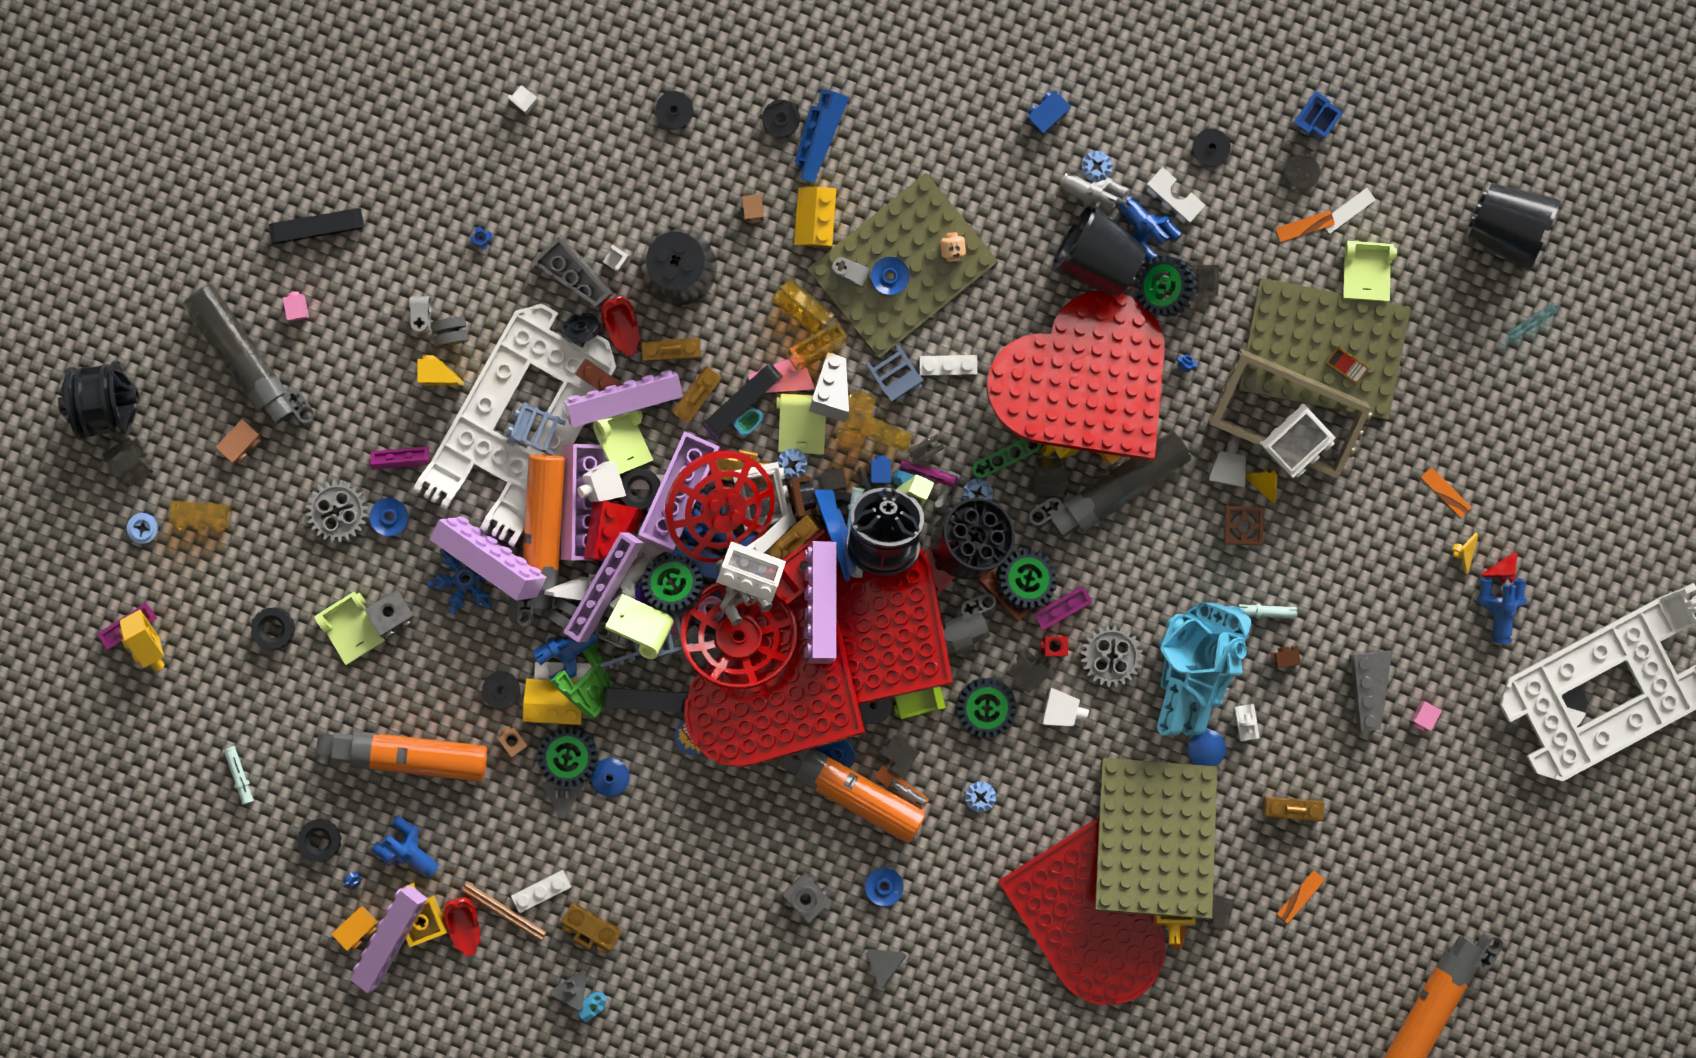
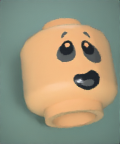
M956 232L947 233L946 237L940 240L941 256L943 258H946L947 261L962 260V257L966 254L964 237L958 236Z

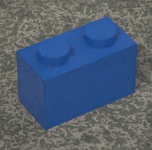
M1056 90L1052 94L1048 92L1041 99L1043 102L1038 107L1034 105L1027 112L1029 114L1027 121L1042 136L1071 108Z
M875 456V459H871V483H891V459H887V456Z

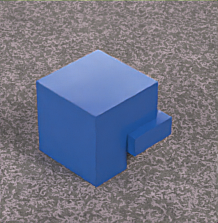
M1315 91L1293 124L1321 142L1329 134L1343 112L1330 104L1331 101Z

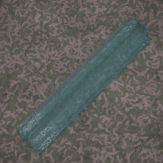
M1551 303L1508 331V337L1512 341L1516 340L1557 313L1559 308L1555 303Z

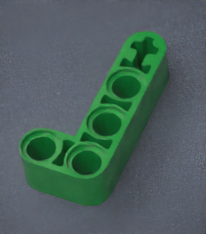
M1019 438L1020 441L974 463L971 469L972 474L976 478H984L1037 452L1041 444L1037 443V447L1031 450L1027 447V441ZM1016 447L1019 449L1020 455L1018 458L1010 456L1011 448ZM995 456H1000L1003 460L1002 465L999 467L995 466L992 462ZM985 460H988L989 466L993 470L990 471V469L987 468L983 471V475H981V473H976L975 470L978 469L977 465L979 464L981 467L987 465Z

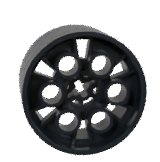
M970 498L960 502L936 522L931 534V549L938 565L951 576L966 580L982 577L1002 564L1011 554L1015 543V530L1010 516L1000 505L985 498ZM967 514L972 516L973 522L967 519ZM954 515L960 523L951 520V517ZM956 528L959 530V536L955 532ZM993 535L997 537V542H998V543H995V542L993 541V539H992V536H993ZM957 542V547L951 549L949 543ZM963 546L967 547L968 554L963 552ZM981 550L987 552V558L981 554ZM973 556H975V566L970 565Z

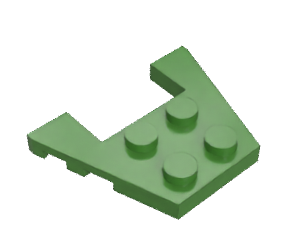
M594 642V645L583 651L592 667L575 684L572 683L565 670L559 672L550 681L554 687L589 719L595 718L605 708L602 707L603 687L613 688L608 673L605 674L604 668L600 666V664L604 663L602 655L599 656L596 648L599 646L598 642Z

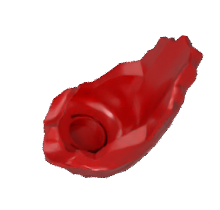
M623 296L605 301L601 306L600 313L602 323L610 340L617 350L624 352L628 357L630 355L634 356L638 352L637 347L641 341L634 307Z
M466 897L451 899L443 906L442 919L449 937L453 941L454 948L462 951L465 956H472L476 954V948L481 942L476 908L471 900Z

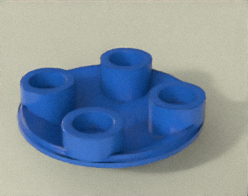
M1205 730V733L1202 735H1193L1188 741V755L1196 765L1216 766L1225 756L1226 745L1224 739L1215 731Z

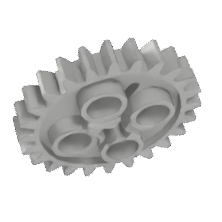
M332 480V486L325 482V488L318 486L319 493L312 491L315 498H308L312 505L306 506V508L311 509V512L306 513V515L312 517L308 523L315 524L311 529L319 530L317 536L324 533V540L331 536V542H335L336 537H338L339 542H343V537L350 540V534L356 537L357 533L355 530L363 531L360 525L367 524L363 517H369L368 514L364 513V510L369 509V507L363 505L367 499L360 498L364 493H356L358 490L357 486L351 489L350 482L344 486L343 480H340L339 485H337L336 480ZM342 493L347 495V502L345 504H341L338 499ZM324 500L328 501L330 505L327 511L321 509V503ZM353 504L352 508L340 511L339 515L332 514L324 519L322 518V515L335 511L336 507L343 508ZM349 511H352L355 516L351 522H348L345 517ZM331 518H334L337 523L333 529L328 527V521Z
M1106 625L1105 631L1098 627V634L1092 631L1093 638L1086 637L1089 643L1082 644L1086 651L1080 652L1085 655L1081 662H1086V665L1082 668L1089 669L1087 676L1093 674V681L1099 678L1100 685L1106 681L1107 687H1110L1111 682L1114 683L1115 687H1118V681L1124 685L1125 678L1131 681L1130 674L1137 675V672L1134 670L1135 667L1141 668L1137 661L1143 660V658L1138 657V654L1143 652V650H1137L1140 643L1133 642L1136 636L1129 637L1130 630L1123 633L1124 627L1117 631L1116 625H1113L1112 630ZM1115 639L1113 653L1116 654V658L1112 659V672L1109 673L1110 658L1107 657V654L1111 653V640ZM1101 640H1106L1108 643V647L1104 651L1098 648V643ZM1120 642H1125L1127 645V649L1123 653L1117 650ZM1099 659H1104L1106 662V666L1102 670L1096 667V662ZM1119 661H1123L1125 664V668L1121 672L1115 669V665Z

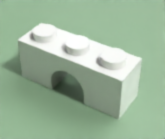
M1162 167L1145 186L1148 189L1147 192L1153 198L1158 197L1162 201L1161 205L1166 210H1172L1176 213L1175 217L1184 224L1186 222L1189 224L1204 208L1205 204L1192 193L1183 200L1175 199L1171 194V186L1177 179Z

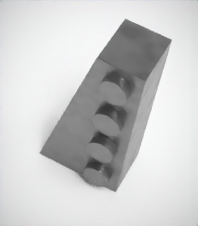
M558 236L531 261V263L596 307H601L605 301L614 295L564 237Z
M1392 651L1350 654L1358 731L1381 730Z

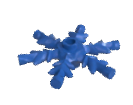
M440 549L439 552L445 558L441 562L450 565L448 569H454L455 575L450 577L446 574L445 578L436 574L437 580H428L427 585L428 588L439 586L438 591H441L446 586L449 589L452 584L457 586V591L451 593L455 596L447 601L452 603L448 613L456 615L458 606L464 607L462 598L466 599L464 595L466 590L472 591L471 598L475 596L477 606L481 602L486 610L490 609L493 605L486 599V597H490V594L482 592L481 590L484 588L477 587L476 585L478 580L486 583V579L468 566L461 567L459 560H456L454 556L444 549ZM465 575L470 577L468 582L463 581Z

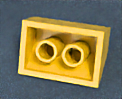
M798 188L794 245L832 248L836 188Z
M424 355L423 359H418V383L425 386H464V382L444 362L440 361V358Z
M526 679L523 722L581 725L583 712L550 682L551 680Z

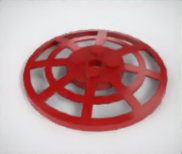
M730 450L707 453L689 463L673 481L665 502V524L674 544L693 559L701 562L717 563L721 559L724 562L725 557L708 558L699 555L706 546L716 549L727 548L728 551L731 542H741L752 530L759 533L750 544L761 538L767 531L774 512L775 496L771 479L765 469L754 459L740 452ZM737 459L744 461L741 472L731 470L719 471L716 460ZM708 463L711 471L710 475L703 478L693 489L683 484L695 470ZM751 466L755 467L762 474L768 488L760 493L755 483L747 477ZM722 477L738 478L733 488L723 486L721 480ZM714 481L715 489L711 490L706 496L699 493L705 485ZM744 483L748 484L754 494L747 499H744L740 494ZM681 491L689 496L685 506V519L673 521L675 499L678 492ZM770 496L766 521L764 525H760L757 522L761 512V500ZM694 500L702 503L700 515L691 517ZM756 503L753 520L745 517L746 507ZM727 505V511L720 514V508ZM703 522L709 528L703 538L696 532L694 524ZM740 524L748 527L746 531L734 539V529ZM687 526L692 537L699 542L692 551L681 542L676 533V528ZM716 532L725 533L726 542L724 543L710 542ZM733 553L731 555L733 559L739 557L738 555H735Z
M720 583L713 584L703 590V594L699 596L700 601L695 602L693 609L689 607V612L683 616L681 643L687 661L701 677L720 687L748 689L769 682L785 669L795 651L797 625L790 606L786 608L778 597L774 595L773 599L785 612L786 619L776 622L769 611H761L757 601L753 604L749 601L750 605L748 607H751L748 615L739 614L743 619L739 625L732 626L728 617L718 623L711 618L721 610V603L714 606L706 615L696 609L704 599L715 592L721 591L724 599L727 593V586ZM742 602V603L739 604V605L747 606V605H745V602ZM758 612H761L771 625L761 628L755 620ZM691 616L701 621L698 632L699 643L693 644V647L687 645V628ZM706 626L716 630V640L704 642ZM790 626L791 643L789 651L785 655L777 652L779 630ZM773 632L774 641L772 648L761 645L762 636ZM736 633H742L744 639L737 641L733 636ZM718 648L724 656L717 663L707 650ZM701 651L705 659L715 667L710 676L697 666L692 659L691 652ZM756 652L767 656L762 662L752 667L750 657ZM772 658L782 662L780 667L771 675L757 681L754 672L765 667ZM731 659L742 660L744 669H731L726 666ZM722 672L732 675L747 674L749 683L729 684L717 679Z

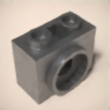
M398 590L364 609L381 638L393 636L396 634L395 630L400 627H408L413 623L412 620L415 619ZM388 608L394 610L393 615L390 617L384 616V611Z
M804 872L783 892V896L808 922H811L831 903V894L825 887L821 889L816 884L818 880L812 873L808 875ZM803 894H808L811 897V901L803 903L800 897Z

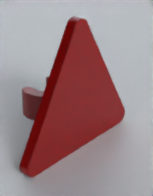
M1513 552L1481 574L1482 577H1499L1502 583H1505L1507 579L1512 583L1516 579L1517 552Z

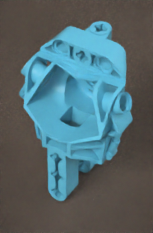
M1202 602L1189 609L1186 614H1176L1167 622V632L1159 642L1160 649L1165 656L1160 687L1166 690L1157 724L1158 732L1161 735L1176 736L1181 732L1185 735H1202L1205 733L1212 707H1219L1223 703L1222 699L1233 677L1242 675L1241 659L1246 656L1245 640L1249 637L1248 633L1251 627V619L1245 615L1244 609L1235 606H1223L1218 603Z

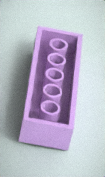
M684 431L637 536L639 540L669 554L673 553L676 545L668 533L664 515L669 489L678 474L689 463L707 453L718 451L719 446ZM708 463L695 470L683 484L693 489L707 476L710 470ZM681 491L678 492L675 499L673 521L685 519V506L689 496ZM684 527L675 529L679 538Z
M563 444L562 457L565 458L561 523V560H590L583 557L593 502L589 500L588 496L581 498L577 488L584 485L582 476L607 461L601 445Z
M459 516L457 518L438 520L429 539L516 601L537 597L547 578L541 574L538 568L531 567L526 563L525 559L512 554V550L498 544L495 538L485 535L482 529L472 526L464 517Z
M813 541L805 550V562H808V567L805 569L804 578L805 581H808V586L804 592V599L808 600V605L804 611V618L808 620V624L804 629V638L808 639V644L804 648V658H807V663L831 664L836 659V542Z

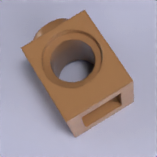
M761 194L742 196L745 221H749V224L760 223V219H764Z
M508 726L500 732L502 736L498 740L511 757L529 745L516 726L512 729ZM509 735H514L517 738L516 745L508 743Z

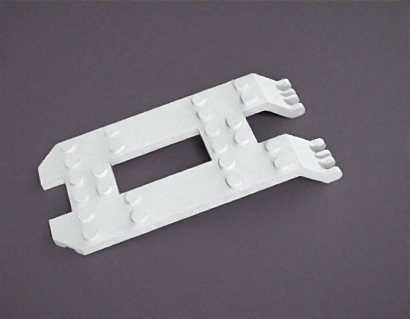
M542 303L514 312L431 463L419 477L412 490L418 494L425 482L431 484L425 492L424 498L428 499L436 487L438 489L433 495L431 502L436 503L440 493L443 491L448 495L442 501L441 507L447 509L465 483L474 465L501 478L508 483L495 505L485 517L480 529L487 531L492 519L497 521L498 524L491 534L496 537L500 528L504 525L505 527L498 538L501 541L505 539L509 529L515 531L513 537L508 542L512 547L516 545L524 532L528 457L533 454L546 453L530 446L526 449L517 443L514 446L506 444L508 438L495 432L494 429L530 364L563 381L561 388L547 411L550 415L559 416L560 419L566 421L565 425L557 423L547 448L554 451L553 455L562 456L563 444H574L584 425L572 427L569 424L564 401H567L569 397L577 395L582 397L590 391L597 390L576 376L575 372L585 358L611 376L617 368L610 343L603 337L596 335V337L587 341L583 348L552 332L550 329L559 313ZM546 419L537 444L542 447L553 424L552 420ZM537 431L535 432V434H534V436H533L531 442H533L534 437H535Z
M1694 583L1655 599L1507 679L1500 707L1508 722H1512L1526 714L1542 745V748L1526 756L1535 773L1559 781H1565L1696 710V665L1677 674L1660 643L1680 631L1696 626V617L1693 613L1696 611V605L1690 607V605L1696 603V596L1688 601L1684 596L1696 590ZM1625 661L1642 694L1577 728L1561 695Z

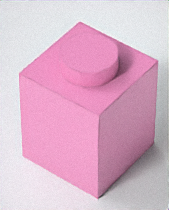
M291 292L287 294L288 297H283L288 321L292 322L309 318L305 295L299 294V292Z
M1421 700L1410 721L1415 723L1414 727L1423 732L1425 729L1431 731L1442 710Z

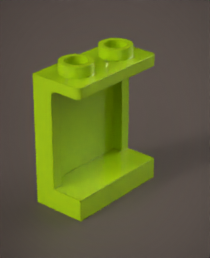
M940 687L895 697L897 705H894L896 717L900 716L901 720L946 708Z

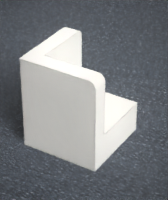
M520 86L512 96H508V99L526 115L539 101L533 93H530L523 86Z
M612 245L603 263L620 273L630 257Z

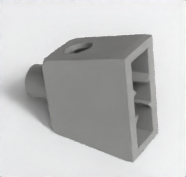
M1228 441L1226 452L1217 451L1206 481L1241 488L1245 487L1246 456L1237 454L1239 443Z

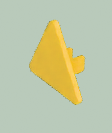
M1264 470L1262 473L1246 472L1245 478L1272 503L1276 502L1278 476L1275 470H1272L1271 473H1268L1267 470Z
M1475 533L1463 546L1455 543L1452 551H1454L1453 557L1462 558L1465 574L1469 572L1478 533Z

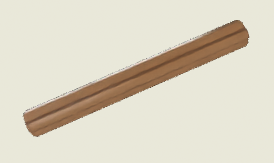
M466 883L463 886V893L539 941L546 935V931L470 883Z

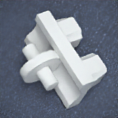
M1254 704L1234 707L1240 741L1260 738Z

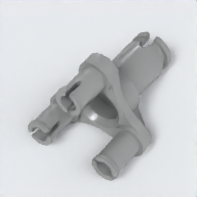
M1069 172L1065 173L1059 185L1060 190L1063 189L1066 193L1082 200L1084 209L1090 204H1094L1099 208L1101 203L1114 209L1115 203H1118L1119 198L1124 200L1129 190L1115 183L1109 177L1091 184L1075 175H1070Z
M644 552L641 554V557H637L609 603L608 608L611 611L615 609L622 594L633 599L636 598V584L644 578V571H648L647 566L654 564ZM596 575L587 581L589 585H591Z
M730 557L728 565L738 568L733 558ZM722 559L715 566L719 573L723 565ZM728 586L726 587L727 593L720 604L721 611L727 615L732 626H737L743 621L736 609V606L742 602L749 606V601L752 604L757 601L762 612H767L773 607L769 601Z

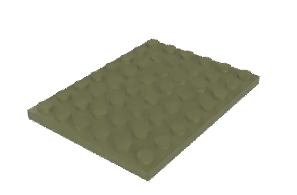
M925 173L807 268V270L874 353L881 358L897 343L902 341L998 263V260L929 175ZM956 232L958 236L964 237L966 254L962 257V260L947 261L946 258L941 256L940 240L946 237L947 233ZM843 257L869 268L870 271L863 287L856 286L836 276L832 272L833 262L837 258ZM884 257L899 258L908 267L909 282L905 289L898 294H882L872 284V268L878 260ZM841 262L839 265L836 264V266H838V271L841 272L842 269L846 270V268L843 267L844 263ZM888 273L886 275V278L888 280H892L894 278V275L892 273Z
M1260 278L1246 351L1365 401L1371 408V417L1389 420L1411 307L1381 301L1343 299L1342 293ZM1339 346L1369 367L1358 384H1355L1325 363L1335 347ZM1246 363L1240 376L1238 391L1357 414L1359 411L1249 363Z
M1102 758L1095 911L1212 919L1217 766Z

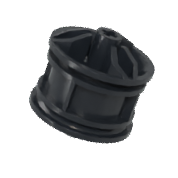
M112 361L111 364L76 369L75 367H68L65 371L64 381L60 390L64 397H58V408L60 414L70 423L75 437L78 440H85L87 436L120 433V431L123 434H129L137 412L134 404H139L140 397L138 388L126 376L122 364L119 361Z
M876 488L861 494L854 501L850 510L851 528L846 541V549L850 559L863 571L879 576L897 575L908 570L916 562L920 550L919 535L924 525V513L920 504L909 494L893 488Z

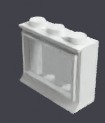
M1301 404L1300 408L1285 419L1286 421L1278 428H1275L1270 436L1259 443L1291 478L1301 476L1306 471L1304 467L1308 463H1315L1320 458L1318 454L1322 450L1327 451L1334 445L1333 440L1336 438L1305 404Z
M778 462L761 465L770 477L774 488L775 505L769 525L777 523L792 510L791 503L786 502L785 497H789L787 485L783 486L782 479H785L783 468H779ZM751 467L747 477L755 483L760 493L768 488L762 474L755 467ZM744 483L740 494L744 499H747L754 494L748 484ZM770 496L761 500V512L757 522L760 525H764L766 521ZM756 503L746 507V518L753 520Z
M731 542L716 582L772 602L786 561Z

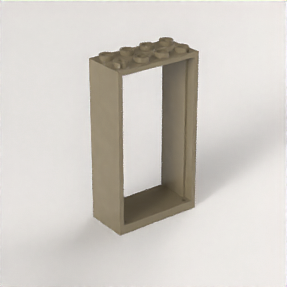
M1240 349L1209 416L1210 425L1261 446L1259 443L1266 439L1264 436L1221 419L1246 363L1252 364L1359 410L1334 465H1329L1320 460L1306 465L1337 479L1340 474L1344 475L1347 469L1346 461L1348 457L1351 458L1356 449L1354 444L1356 440L1361 439L1364 432L1362 427L1365 422L1368 423L1372 415L1368 403ZM1278 442L1271 446L1276 453L1300 462L1306 456V454Z

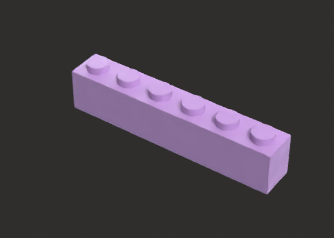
M672 370L662 371L661 375L658 376L648 375L644 376L640 381L630 380L624 382L622 386L612 385L600 392L594 390L582 397L578 395L569 397L567 401H564L568 422L572 427H577L681 398L683 394L679 376Z
M630 533L619 534L565 628V634L579 643L588 642L644 542Z
M411 885L404 889L400 888L394 896L396 899L387 908L386 917L378 924L377 927L379 929L377 933L370 938L369 947L363 951L360 963L352 971L353 975L350 980L367 994L378 988L428 900Z

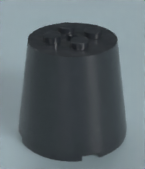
M1491 183L1488 191L1484 190L1480 201L1483 203H1478L1474 214L1477 216H1473L1469 223L1471 230L1468 237L1525 271L1530 272L1544 243L1540 241L1545 230L1549 231L1561 200Z
M1090 204L1080 214L1082 219L1079 223H1073L1064 237L1053 259L1056 265L1053 264L1051 270L1117 298L1134 282L1135 275L1144 263L1147 249L1097 206Z
M672 229L660 233L649 242L642 254L640 270L646 288L656 299L667 304L682 306L694 303L708 293L717 274V261L713 249L702 236L685 229ZM675 257L681 259L679 266L676 267L674 264L671 265Z

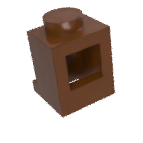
M1291 645L1292 649L1290 650L1289 646L1277 648V652L1270 653L1272 665L1275 664L1276 668L1301 665L1298 645Z

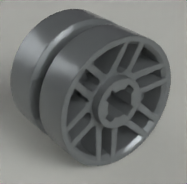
M463 316L446 318L430 323L432 333H441L433 337L435 347L451 346L469 341L468 331H459L466 327L465 317Z
M557 597L554 605L560 611L551 608L547 618L566 628L578 605L565 598Z

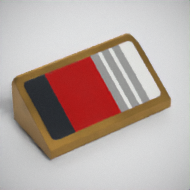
M1339 346L1335 347L1325 362L1355 384H1358L1369 369L1367 365Z

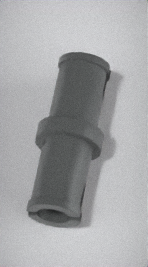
M895 779L892 780L887 789L919 809L926 802V798L912 791L911 787L907 788L895 781Z

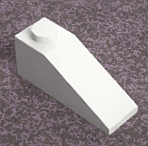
M589 574L588 577L580 576L545 590L544 594L582 600L590 586L587 581L594 574Z

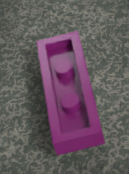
M429 447L371 451V470L429 465Z
M1082 585L1036 611L1033 615L1041 629L1044 630L1092 603V600Z
M144 603L121 618L123 619L141 610L149 623L158 619L148 603ZM121 619L97 633L107 650L122 642L121 639L123 637L119 631Z

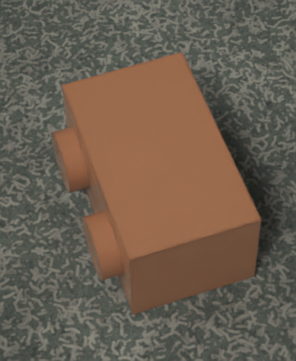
M241 419L216 448L232 463H241L248 455L246 452L250 448L254 449L261 442L260 437L262 435L246 420Z

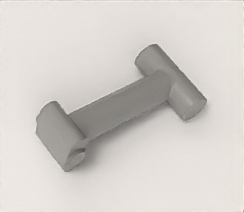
M953 471L948 472V474L958 476L957 481L960 479V476ZM947 485L943 487L935 502L937 510L942 509L952 487Z

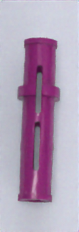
M905 459L902 460L900 465V471L919 475L933 481L934 484L941 483L952 488L956 486L958 476L944 473L941 469L935 470L906 461Z

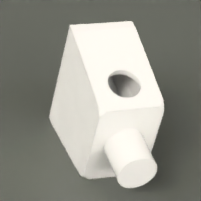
M605 461L582 476L584 485L577 488L579 496L581 498L588 496L591 502L626 496L615 461Z
M1049 688L1041 723L1045 725L1074 726L1075 719L1087 720L1089 710L1078 707L1079 699L1054 688Z

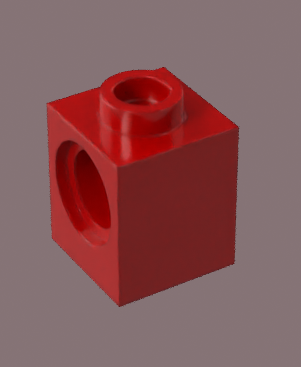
M1044 636V640L1040 641V651L1044 652V656H1068V636ZM1055 640L1059 643L1057 651L1049 649L1051 641Z

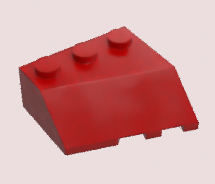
M606 501L593 502L583 558L604 562L620 533H630L634 536L645 512L638 508Z

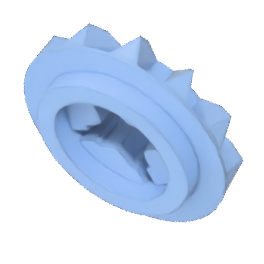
M1093 151L1087 154L1082 161V172L1091 181L1100 182L1105 180L1112 171L1110 157L1100 151ZM1093 161L1096 163L1103 161L1100 166L1101 171L1098 169L1090 171L1094 166Z
M785 450L777 459L779 468H783L785 478L787 479L799 478L807 469V459L799 450ZM787 457L792 461L799 460L795 465L796 472L791 467L784 468L789 464Z
M983 479L970 480L963 488V500L974 498L975 495L970 490L977 491L982 486L981 493L986 496L985 499L992 501V487Z
M138 513L128 521L127 533L134 542L145 544L155 539L158 533V523L153 516L147 513ZM145 523V527L150 529V531H144L141 536V530L135 528V526H142Z
M975 782L968 787L965 800L968 807L973 811L986 812L993 807L996 801V794L993 787L988 783ZM975 791L980 794L987 791L984 795L987 803L981 800L976 802L977 796Z

